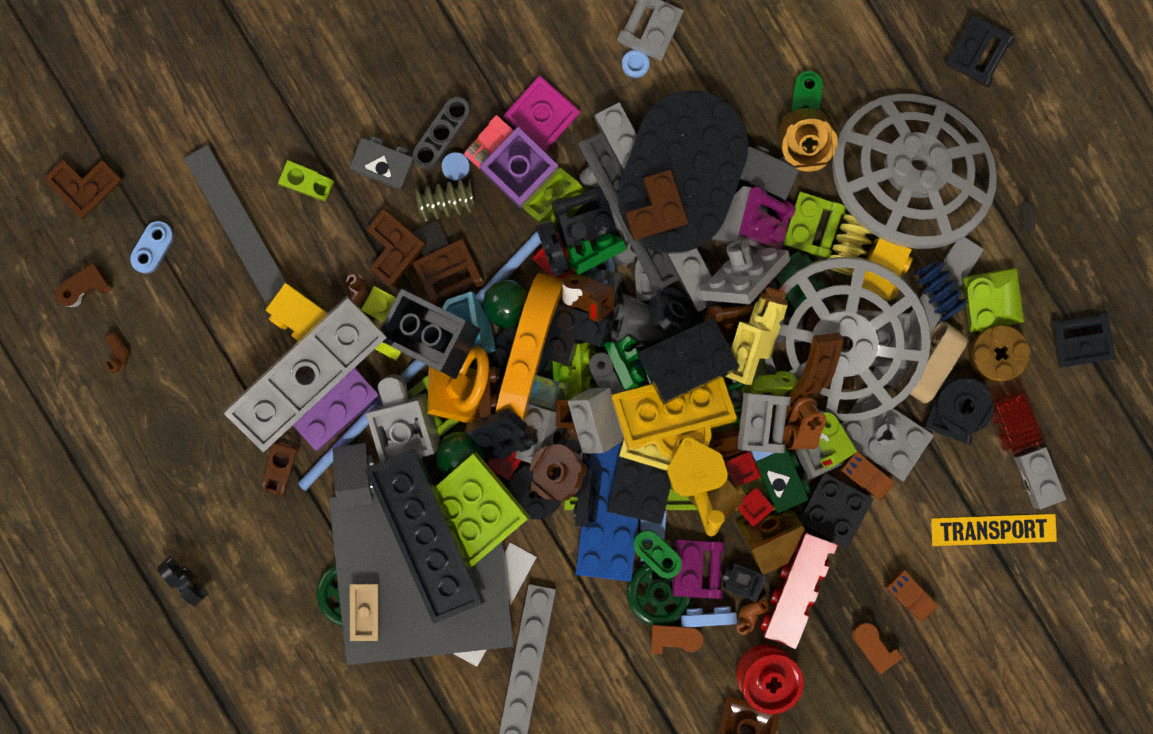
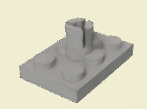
M742 241L730 243L727 246V253L730 259L699 290L701 298L707 301L750 304L790 261L788 250L752 248L747 241L743 243Z
M870 394L858 398L848 414L870 411L883 404L877 397ZM893 408L875 417L864 420L842 421L841 423L855 449L860 454L903 482L934 436Z

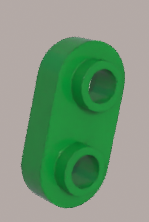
M805 71L797 77L794 84L791 112L803 107L820 110L823 82L817 73ZM811 80L814 83V88L807 89L804 86V82Z
M645 529L637 533L633 542L637 555L659 576L663 578L675 577L682 567L679 554L655 531ZM651 539L653 542L652 546L649 548L642 545L643 540ZM665 558H670L673 561L670 567L663 566L662 561Z

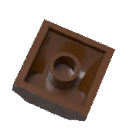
M727 696L717 734H776L780 713L773 715L761 713L753 708L749 702Z

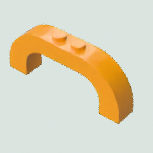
M538 273L533 281L520 318L495 413L509 408L524 422L526 420L530 396L548 331L557 305L561 304L563 297V279Z

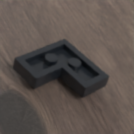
M558 304L542 358L572 366L578 341L604 347L612 320L603 318L597 323L589 319L588 312Z

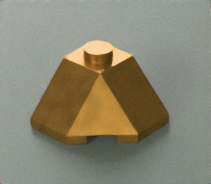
M784 511L783 515L770 512L754 527L745 517L736 521L763 575L789 563L805 531L794 511Z

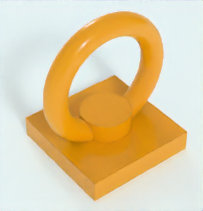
M473 346L456 379L429 366L427 414L465 423H472L482 419L479 413V401L484 394L489 375V360L486 351L482 347ZM475 358H477L478 370L469 368Z

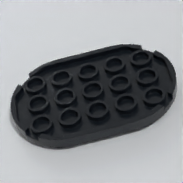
M680 91L658 101L644 117L618 185L617 204L619 213L627 227L626 229L630 233L625 214L651 205L643 179L671 170L688 224L637 240L647 248L667 254L686 253L706 244L723 225L748 155L746 129L739 115L727 102L703 91Z

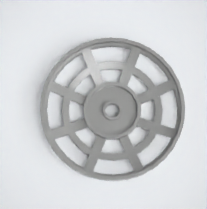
M895 94L881 97L857 110L846 122L837 138L838 147L835 148L832 168L838 194L847 210L857 222L869 232L885 241L915 249H931L949 245L961 240L972 232L984 219L992 205L996 192L997 174L991 149L973 122L959 110L945 102L917 94ZM912 101L936 107L933 116L919 112L900 113L893 102ZM881 105L889 116L879 122L869 132L868 136L851 131L864 114ZM946 113L952 115L966 126L978 143L967 144L956 129L943 121ZM905 120L926 121L930 125L926 134L919 132L911 133ZM894 124L900 135L892 144L876 139L882 130ZM940 128L950 134L959 146L946 149L936 139ZM846 142L863 146L860 161L863 177L849 183L845 176L843 162ZM871 149L886 154L884 169L873 173L870 164ZM984 153L990 174L987 194L973 185L975 180V164L972 155ZM965 157L967 166L966 180L952 173V159ZM912 161H921L924 164L925 169H915L912 165ZM888 179L901 192L897 202L886 195L877 183ZM946 183L962 190L952 202L944 206L939 192ZM868 187L879 202L892 210L886 226L868 214L858 203L853 193ZM968 196L982 204L980 210L970 221L952 231L948 214L959 208ZM911 197H929L933 209L918 210L909 208L907 205ZM902 216L919 220L936 218L941 235L915 236L896 230Z
M846 256L827 258L811 263L789 277L777 290L772 299L777 300L776 303H780L790 289L799 284L806 299L795 310L789 325L782 324L778 335L786 337L787 355L793 368L788 372L795 375L798 380L807 364L806 361L800 365L795 352L794 339L812 344V339L815 335L839 332L841 336H848L853 341L851 348L841 349L839 362L831 381L830 389L823 388L820 392L821 395L828 397L826 411L818 409V411L822 413L829 412L840 421L864 420L878 416L902 402L917 386L925 371L931 343L930 325L925 308L917 293L907 281L893 270L877 262ZM854 268L851 285L830 286L816 292L808 278L817 272L827 269ZM865 271L875 273L887 279L905 296L890 306L878 294L862 288ZM849 294L846 309H837L829 312L822 299L829 296ZM860 297L873 302L883 312L870 320L865 314L857 311ZM812 306L820 318L814 330L808 331L797 328L803 314ZM910 306L916 312L921 327V350L904 348V331L898 315ZM888 322H891L895 332L896 347L879 345L877 330ZM771 356L770 359L764 360L770 375H775L777 370ZM876 356L893 358L889 369L877 380L869 369ZM901 361H919L910 382L900 394L892 398L883 386L895 375ZM858 374L868 386L856 391H841L844 377ZM874 393L883 404L876 409L862 413H837L839 399H858Z

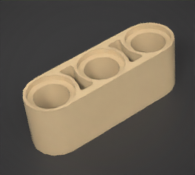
M946 321L940 322L931 332L929 359L925 371L917 386L910 393V395L922 403H928L934 398L967 345V336ZM913 361L901 381L902 389L910 382L919 361Z

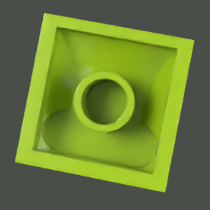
M1017 268L961 277L964 299L967 298L969 300L965 308L968 330L970 332H983L994 326H1008L1024 322Z

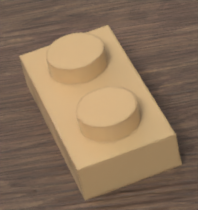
M350 584V641H379V584Z

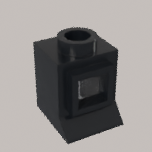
M733 562L732 567H726L721 582L725 583L723 587L725 590L757 602L767 576Z

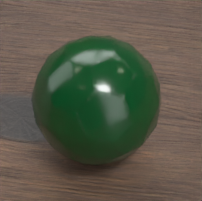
M509 279L497 281L490 286L483 299L484 313L489 321L501 328L510 329L517 327L529 294L527 288L518 281Z
M464 431L452 432L439 442L435 452L436 464L439 470L447 477L475 452L485 461V451Z

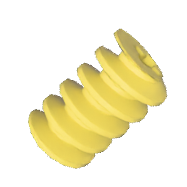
M845 214L843 218L849 224H841L840 229L845 234H838L836 237L837 241L842 245H833L832 249L838 255H830L829 258L845 256L858 258L859 255L868 254L862 248V245L872 243L865 236L866 234L873 233L857 222L852 215ZM844 267L831 270L853 276L854 268Z

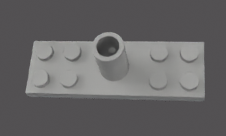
M346 296L224 410V414L264 452L387 337ZM302 366H309V367H310V368H309L308 370H306V371H299V370H298V369H299L300 367H302Z

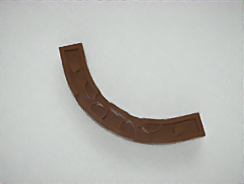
M839 332L813 336L806 367L796 385L787 395L791 397L790 406L787 405L785 427L790 418L793 405L798 399L805 396L815 399L823 388H828L835 374L844 341ZM776 406L772 410L769 442L772 441ZM740 426L711 433L708 447L719 452L723 459L749 452L737 449Z

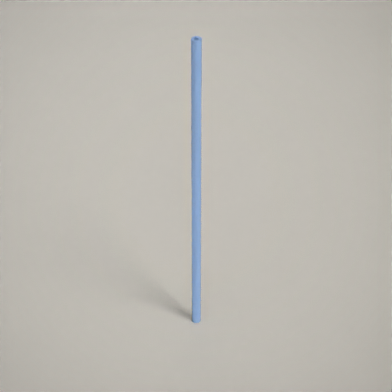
M537 231L476 295L480 305L483 304L488 288L497 281L507 279L541 243ZM415 359L400 375L403 377L405 384L425 366L424 363ZM380 397L298 482L302 489L306 491L333 463V447L350 445L369 425L366 413L374 406L382 404Z

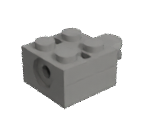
M397 374L386 376L378 384L382 404L374 406L366 413L380 462L415 447L418 448L421 457L434 454L437 451L440 438L433 415L427 414L428 398L426 393L409 397L402 376Z

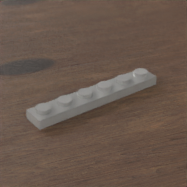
M533 584L528 585L499 734H528L556 589Z

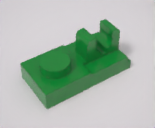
M613 233L598 237L596 242L592 244L585 238L580 239L582 243L580 252H576V249L571 244L566 247L569 254L567 265L579 275L626 251L627 248L624 241Z
M630 336L625 337L618 343L608 341L604 344L621 383L627 391L647 386L644 381L646 379L644 372L639 366L635 365V361L639 359L637 355L640 350L635 348L629 352L631 346L637 342L636 339Z

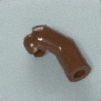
M114 331L105 337L106 342L113 350L110 361L106 363V368L111 373H120L126 368L130 353L121 337Z

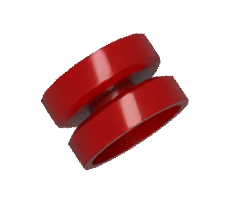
M769 644L755 646L747 651L738 662L736 670L737 686L749 704L759 712L772 715L783 713L793 707L801 697L804 686L802 672L788 652L779 646Z

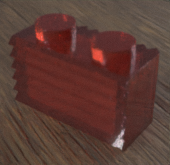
M1024 390L993 401L994 413L991 422L993 425L998 424L1001 435H998V441L1003 451L1008 450L1009 454H1015L1044 443Z

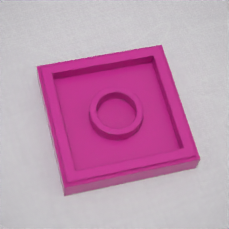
M539 75L504 114L503 118L515 129L519 127L546 152L581 112Z

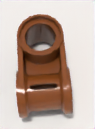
M805 396L794 403L790 418L784 428L783 442L787 449H816L819 445L820 436L827 419L824 413L818 411L817 402L813 397Z

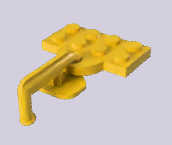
M723 377L663 405L652 384L612 395L611 401L627 450L655 444L659 452L668 460H671L667 473L673 490L680 496H694L705 532L709 536L716 535L725 520V515L721 511L713 510L707 491L722 487L727 480L728 473L722 455L708 447L711 439V428L735 422L737 419Z

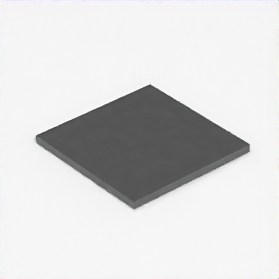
M372 493L373 504L339 508L337 497L329 498L347 665L514 647L503 542L471 568L485 602L482 605L433 624L376 493ZM350 584H379V641H350Z

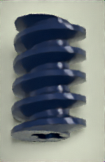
M945 260L934 261L912 274V276L922 275L917 282L918 285H928L922 292L924 295L933 294L932 298L928 301L929 305L939 304L934 313L945 314L940 322L963 310L969 302L967 298L958 299L963 293L962 289H952L957 283L956 279L947 281L952 272L951 270H941L946 264Z

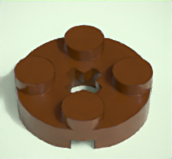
M561 444L545 446L536 453L531 462L530 472H533L534 480L531 481L532 486L544 499L567 501L580 489L587 472L586 464L582 462L577 451L570 446ZM554 467H560L561 476L554 479L555 472L553 469Z

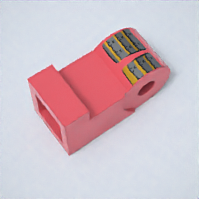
M496 115L478 136V139L466 150L464 156L480 169L485 160L514 130Z

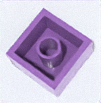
M519 127L480 166L481 172L520 209L559 169L558 164Z

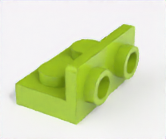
M559 168L522 207L539 223L551 219L557 233L559 229L552 210V201L558 198L564 200L585 193L586 190L577 180L562 168ZM583 205L567 210V218L572 217Z
M586 342L578 343L572 366L553 361V379L560 386V399H572L589 388H598L589 368L591 358L597 354L595 345ZM564 384H565V387H566V385H567V387H568L567 393H566V391H565Z

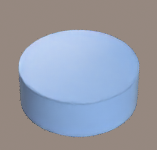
M631 50L623 57L622 69L628 77L641 78L649 70L650 62L646 54Z
M450 153L443 159L442 171L448 179L458 181L468 175L470 165L463 154Z

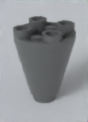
M614 294V309L610 312L609 319L612 321L607 335V342L613 341L618 343L625 337L630 336L637 341L631 348L649 347L673 335L664 329L656 328L652 324L650 318L653 314L649 305L627 294Z

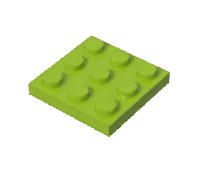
M477 452L472 454L435 487L470 568L530 518L529 514Z

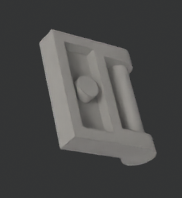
M636 0V5L624 31H620L617 40L629 48L662 61L684 10L661 0ZM647 7L654 11L642 38L638 39L634 36V33Z
M744 393L737 449L784 453L785 444H783L786 411L787 405L790 406L791 397ZM773 404H775L772 442H769Z

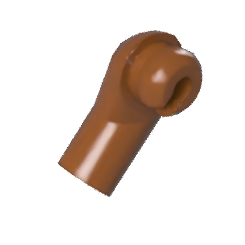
M350 274L346 279V284L349 286L351 294L350 299L360 308L368 297L366 281L361 275Z
M757 600V602H752L740 609L736 624L738 633L747 635L754 629L758 615L767 612L769 609L766 600Z

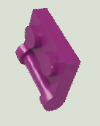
M759 187L752 188L748 195L739 235L767 248L782 250L789 219L796 212L795 205L769 196L765 190ZM763 204L777 211L776 218L759 211L760 205Z
M674 540V550L681 558L682 567L680 572L675 577H672V596L722 599L723 590H720L721 553L724 552L725 543ZM703 551H711L709 589H702Z

